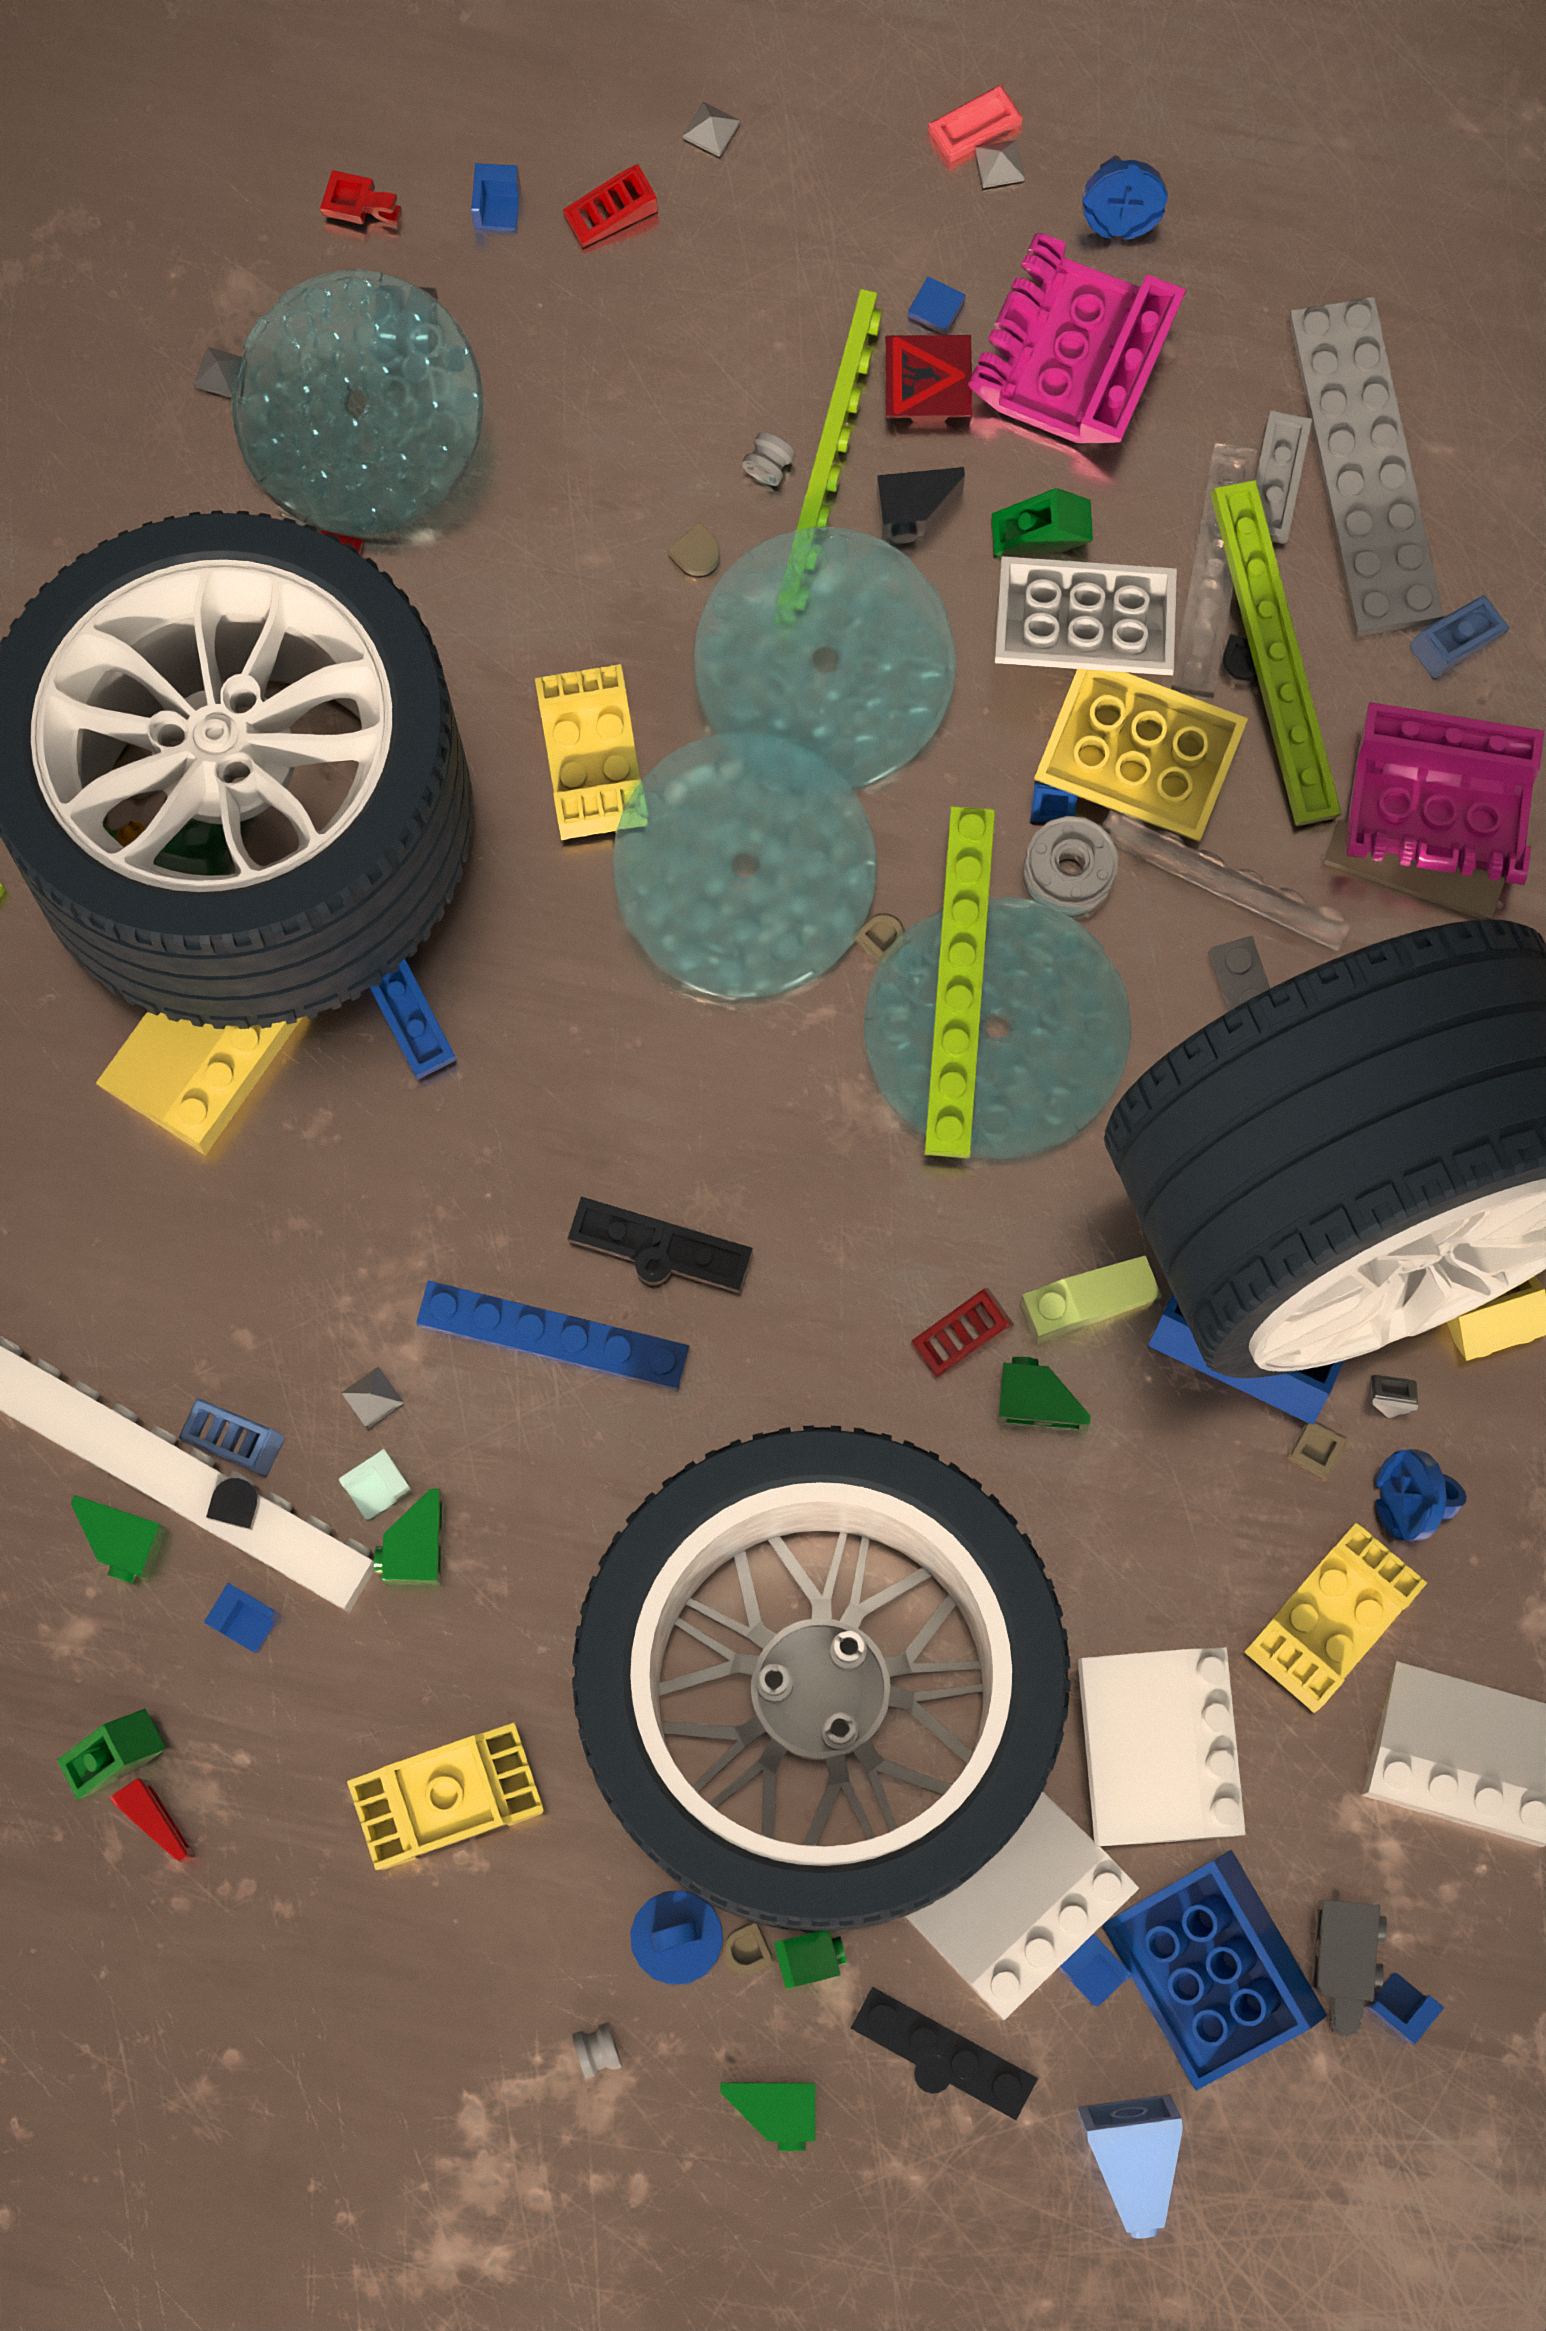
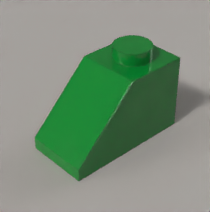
M1059 488L1051 489L991 513L994 554L998 556L1062 553L1093 541L1091 500Z
M1012 1357V1363L1003 1362L1000 1377L997 1423L1078 1431L1088 1430L1091 1415L1049 1366H1039V1360L1031 1357Z
M429 1489L383 1534V1546H375L374 1570L375 1573H382V1581L386 1585H441L443 1493L440 1489Z
M74 1495L71 1501L73 1510L97 1561L109 1567L107 1576L133 1584L135 1577L149 1580L167 1529L160 1523Z
M146 1708L101 1725L58 1758L57 1762L76 1800H80L143 1767L166 1750L160 1738L157 1727L153 1724Z
M817 1931L774 1942L786 1990L841 1976L839 1966L847 1964L841 1937L831 1938L829 1931Z
M815 2082L720 2083V2093L768 2142H777V2151H806V2142H815Z

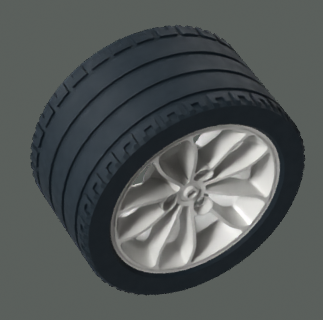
M222 510L212 511L211 514L193 512L189 513V516L178 518L174 516L165 517L164 521L156 523L150 521L142 524L143 527L130 532L127 530L120 532L118 537L110 541L106 539L98 543V547L87 554L83 552L75 558L76 561L70 566L65 565L58 571L59 575L50 583L45 582L39 588L40 593L34 599L30 598L24 605L25 611L20 618L13 620L9 626L11 630L9 635L3 637L0 642V837L53 932L56 933L64 948L81 967L87 969L93 979L105 984L108 990L116 996L121 993L126 1002L134 1006L138 1004L146 1007L149 1013L157 1016L160 1013L166 1014L168 1020L178 1022L180 1019L191 1021L193 1026L203 1027L204 1024H212L214 1029H224L225 1026H238L239 1029H249V1027L254 1025H260L261 1029L271 1028L272 1023L286 1021L288 1025L297 1023L298 1018L305 1016L308 1019L317 1017V1012L330 1007L332 1010L342 1007V1002L350 998L354 1001L361 997L360 992L366 990L371 985L374 988L383 982L382 978L388 973L393 975L400 969L399 963L406 956L411 958L418 951L416 946L419 942H426L431 935L430 928L435 921H441L445 914L443 909L445 904H450L454 897L453 889L456 883L461 881L463 875L461 864L467 862L469 854L467 847L469 839L472 837L470 820L473 819L470 774L443 668L436 646L433 645L431 634L427 626L422 622L417 608L410 605L407 594L403 589H398L394 585L392 577L386 571L379 572L376 562L371 558L364 559L358 554L357 548L352 545H342L338 537L332 534L325 536L317 532L316 527L308 524L300 526L293 519L284 518L279 520L271 518L270 514L260 513L257 516L250 515L248 511H238L234 514L223 513ZM268 681L292 684L269 699L264 697ZM330 700H336L360 718L362 727L360 731L340 735L292 734L290 727L310 709ZM241 706L246 708L252 707L245 713H237ZM174 739L183 740V742L177 746L168 747L171 741ZM128 743L152 751V756L112 770L114 763ZM354 760L359 762L355 779L341 807L321 831H317L302 804L286 789L292 778L294 768L301 765ZM246 777L240 782L231 783L236 778ZM162 790L167 800L146 830L126 847L119 844L103 827V820L108 812L121 801L137 794ZM273 806L283 813L293 825L298 835L299 846L295 852L263 867L257 865L249 857L243 845L240 822L255 817ZM193 818L202 822L223 824L225 839L235 866V873L214 876L185 874L154 865L153 861L165 845Z

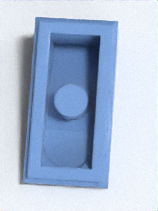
M1482 595L1421 630L1411 642L1410 647L1433 678H1437L1506 633L1510 627L1487 597Z

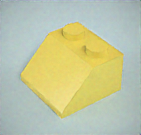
M1536 1276L1520 1284V1292L1508 1296L1507 1293H1504L1463 1315L1447 1321L1453 1341L1466 1361L1476 1357L1488 1356L1492 1352L1510 1346L1529 1343L1535 1338L1546 1335V1292Z

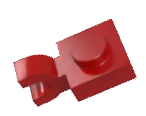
M335 170L331 172L320 206L323 216L358 224H364L366 214L368 213L383 222L397 225L402 209L401 206L396 205V194L374 191L373 179Z

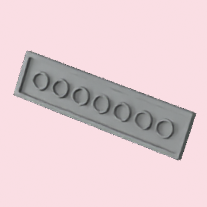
M1375 297L1290 310L1289 322L1309 417L1312 419L1313 436L1356 637L1433 624L1444 618Z

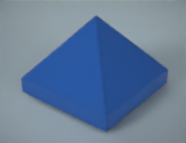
M1035 781L1030 821L1048 823L1051 820L1065 816L1075 817L1077 796Z

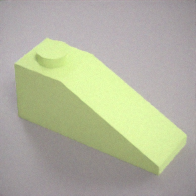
M1145 1255L1067 1277L1022 1294L1019 1304L1034 1342L1038 1345L1161 1299L1162 1295Z

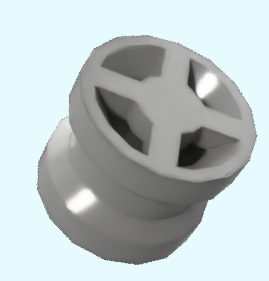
M760 432L754 440L755 448L753 452L745 455L741 462L742 467L755 479L768 485L777 486L783 478V467L792 462L795 457V451L782 439L766 432Z
M608 2022L599 2025L595 2032L586 2034L580 2031L572 2034L585 2079L594 2077L598 2070L606 2067L611 2070L622 2067L615 2039Z

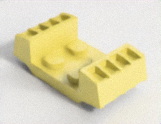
M622 664L535 678L561 840L648 826Z
M1355 1522L1244 1653L1315 1713L1345 1681L1344 1678L1401 1611L1410 1605L1426 1586L1427 1581L1358 1522Z
M515 1722L461 1739L347 1781L375 1870L395 1867L417 1859L418 1855L506 1824L511 1826L539 1816L544 1812Z

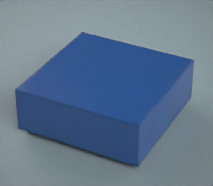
M927 276L908 310V318L942 335H946L965 302L966 294Z

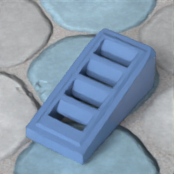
M197 1397L178 1439L266 1477L284 1441V1435ZM211 1413L215 1417L203 1440L199 1436ZM226 1421L231 1422L221 1445L217 1446L216 1443ZM245 1428L248 1431L245 1435V1438L240 1446L238 1453L236 1454L233 1452V1450L240 1438L243 1429Z

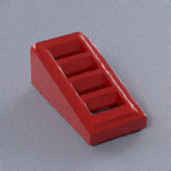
M636 164L564 208L563 214L582 248L657 212V198L640 166ZM634 188L639 195V198L633 201L628 192ZM618 196L625 206L621 210H618L613 201ZM601 204L604 205L610 216L605 220L597 209V206ZM587 211L595 224L591 229H588L581 214Z
M984 1288L911 1341L938 1378L1014 1324L988 1288ZM981 1304L995 1323L990 1329L975 1310ZM965 1315H967L980 1334L976 1339L972 1338L960 1320ZM950 1325L965 1345L960 1350H958L945 1331ZM934 1336H937L951 1356L943 1361L929 1341Z
M137 1778L109 1797L121 1812L174 1859H177L179 1862L188 1863L195 1858L193 1850L148 1780Z

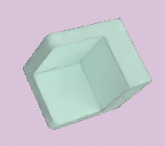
M385 1449L338 1479L367 1521L374 1519L413 1493Z

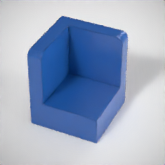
M475 163L471 205L474 229L495 231L517 230L521 187L517 165Z
M227 1583L204 1623L250 1651L257 1653L279 1619L280 1614L230 1583Z
M1094 1933L1058 1967L1094 2006H1099L1123 1982H1126L1132 1976L1131 1972Z
M1391 1973L1383 1983L1382 1991L1376 1992L1374 1994V2001H1369L1365 2006L1369 2012L1407 2044H1416L1444 2009L1430 1995H1423L1398 1973Z

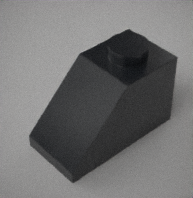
M964 467L877 475V498L882 540L892 539L896 543H908L915 541L919 536H926L963 492Z

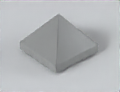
M703 102L685 131L683 139L720 157L740 125V120Z
M1017 140L975 147L983 188L1025 180Z
M207 347L193 386L235 399L248 364V359Z
M379 1367L342 1392V1395L367 1430L405 1404Z
M1374 1374L1371 1376L1372 1404L1388 1418L1417 1411V1382L1415 1380Z

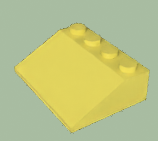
M1077 669L1034 780L1200 842L1245 731L1248 718L1126 672Z
M147 1011L96 1084L206 1156L302 1018H298L297 1023L288 1025L286 1021L272 1023L271 1028L261 1029L260 1025H254L249 1027V1029H239L238 1026H225L224 1029H214L212 1024H204L203 1027L193 1026L191 1021L180 1019L178 1022L168 1020L166 1014L160 1013L157 1016Z

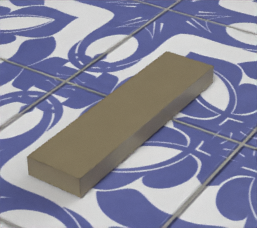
M1338 820L1323 864L1481 920H1492L1505 884L1503 877H1500L1499 881L1488 880L1487 872L1478 868L1474 869L1471 876L1461 875L1459 867H1456L1454 874L1417 868L1415 860L1411 861L1410 866L1400 865L1398 854L1386 853L1382 862L1372 860L1371 853L1367 852L1366 859L1346 856L1345 839L1348 823Z

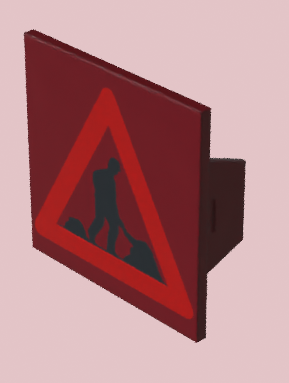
M971 335L885 336L886 418H911L913 422H944L948 417L973 416L972 389L968 386L972 375Z

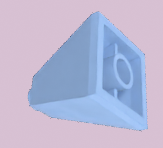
M1171 2094L1079 2106V2118L1126 2232H1130L1131 2237L1139 2239L1158 2235V2228H1165L1183 2131L1182 2118Z

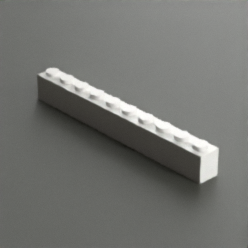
M0 1336V1411L350 1613L375 1571L374 1561L368 1558L372 1552L371 1549L350 1537L343 1544L329 1536L333 1529L331 1526L310 1514L306 1521L291 1514L290 1511L294 1505L272 1492L269 1493L266 1499L258 1495L260 1503L252 1531L207 1519L206 1515L212 1494L221 1482L230 1478H240L249 1482L252 1486L255 1483L232 1469L228 1476L213 1469L212 1467L216 1460L194 1447L187 1454L174 1446L177 1438L156 1425H153L149 1432L135 1423L139 1416L116 1402L112 1409L96 1401L100 1396L99 1392L78 1380L71 1387L58 1379L62 1371L40 1358L33 1365L20 1357L24 1349Z

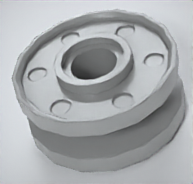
M1065 816L1051 820L1035 832L1027 848L1024 858L1023 878L1028 893L1041 907L1058 915L1076 916L1090 912L1106 899L1113 886L1118 870V853L1110 835L1102 826L1087 818ZM1064 859H1073L1080 864L1082 870L1074 874L1067 873L1060 867L1059 862Z

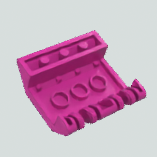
M1036 233L1027 250L1028 255H1025L1021 263V268L1027 271V274L1042 287L1040 289L1027 279L1015 278L1011 286V292L1008 293L994 324L995 330L992 329L988 337V342L994 345L1009 361L1008 363L1003 361L1002 358L994 353L982 352L977 362L980 366L975 367L968 386L996 411L1073 442H1121L1186 294V289L1146 274L1141 287L1065 258L1066 242L1043 233Z
M1369 702L1355 766L1345 839L1346 856L1366 859L1367 852L1371 853L1372 860L1382 862L1386 853L1398 854L1400 865L1410 866L1411 861L1415 860L1417 868L1453 874L1456 867H1459L1460 874L1465 876H1471L1476 867L1486 869L1488 880L1499 881L1500 876L1503 875L1506 883L1525 885L1531 846H1526L1532 790L1540 770L1544 731Z

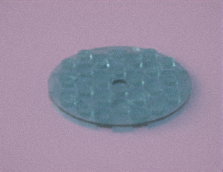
M341 270L325 273L296 285L280 296V301L264 317L258 319L243 345L245 352L240 363L239 372L234 375L232 415L237 441L244 460L255 480L264 486L267 492L276 500L275 503L303 523L311 524L328 532L345 535H374L387 533L410 525L432 512L452 493L465 475L478 445L483 420V388L478 363L470 342L451 313L438 300L418 286L395 276L374 271ZM356 391H360L368 399L364 412L359 416L353 415L348 408L349 397Z
M810 527L786 534H779L750 549L724 573L710 593L698 621L693 648V673L700 704L709 724L725 747L740 762L766 779L786 787L811 792H839L866 786L887 777L910 761L928 743L941 723L951 699L956 672L955 643H953L952 632L947 618L948 613L941 597L933 584H930L924 575L913 565L914 562L888 543L866 533L837 527ZM828 648L833 651L836 656V666L832 671L820 672L815 667L812 656L817 649Z
M736 732L710 736L687 744L660 761L643 778L625 805L619 819L613 842L611 872L618 907L623 920L633 938H636L656 965L682 983L703 992L730 998H757L782 992L785 993L804 985L831 967L847 951L862 929L871 908L877 878V856L874 837L864 808L845 779L832 766L818 755L789 740L759 733ZM749 853L756 862L757 871L750 877H741L733 869V859L738 854Z
M1004 897V899L988 900L970 1157L983 1159L1021 1158L1044 1152L1068 1141L1086 1128L1107 1105L1121 1080L1129 1055L1131 1043L1130 1004L1119 971H1116L1111 960L1103 951V946L1088 930L1072 918L1049 906L1027 899ZM943 907L941 911L925 918L920 923L916 922L888 950L872 979L867 995L864 1016L865 1049L875 1082L893 1111L909 1127L924 1138H926ZM992 1017H1002L1009 1023L1010 1032L1002 1038H991L985 1030V1023Z

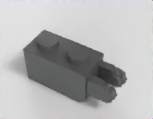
M1324 1899L1318 1901L1312 1986L1320 1996L1330 1997L1329 2016H1331V2020L1329 2022L1331 2025L1329 2027H1332V2032L1335 2031L1341 2037H1344V2035L1347 2037L1354 2033L1357 2034L1358 2029H1361L1360 2025L1362 2023L1360 2019L1363 2018L1364 2001H1374V1992L1382 1991L1384 1967L1383 1964L1376 1963L1377 1945L1385 1944L1387 1918L1386 1916H1380V1905Z

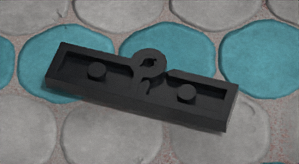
M582 1196L567 1238L570 1243L636 1262L635 1267L638 1277L648 1285L662 1284L673 1273L739 1294L753 1253V1248Z
M874 1987L871 1988L850 2028L915 2064L914 2078L918 2087L924 2092L930 2094L940 2093L951 2084L1016 2121L1038 2080L1037 2077Z

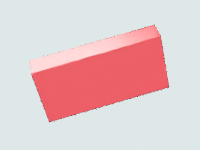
M1000 84L928 124V131L949 164L974 151L975 147L983 146L1022 125L1023 117Z

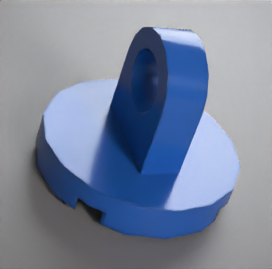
M1115 155L1101 164L1100 169L1088 179L1082 192L1083 214L1090 228L1102 237L1112 239L1111 235L1122 236L1123 239H1132L1149 232L1161 221L1165 213L1164 207L1168 193L1160 173L1148 163L1136 160L1123 161L1119 156Z
M1418 1449L1394 1452L1384 1461L1377 1477L1376 1487H1382L1381 1499H1376L1378 1515L1388 1533L1399 1540L1420 1541L1428 1539L1438 1529L1442 1519L1454 1518L1466 1503L1467 1495L1463 1487L1452 1477L1442 1474L1439 1464L1429 1453Z
M683 1890L663 1892L649 1899L636 1913L630 1931L631 1950L639 1967L653 1979L670 1985L689 1984L705 1976L717 1962L723 1946L722 1924L714 1908L701 1897Z

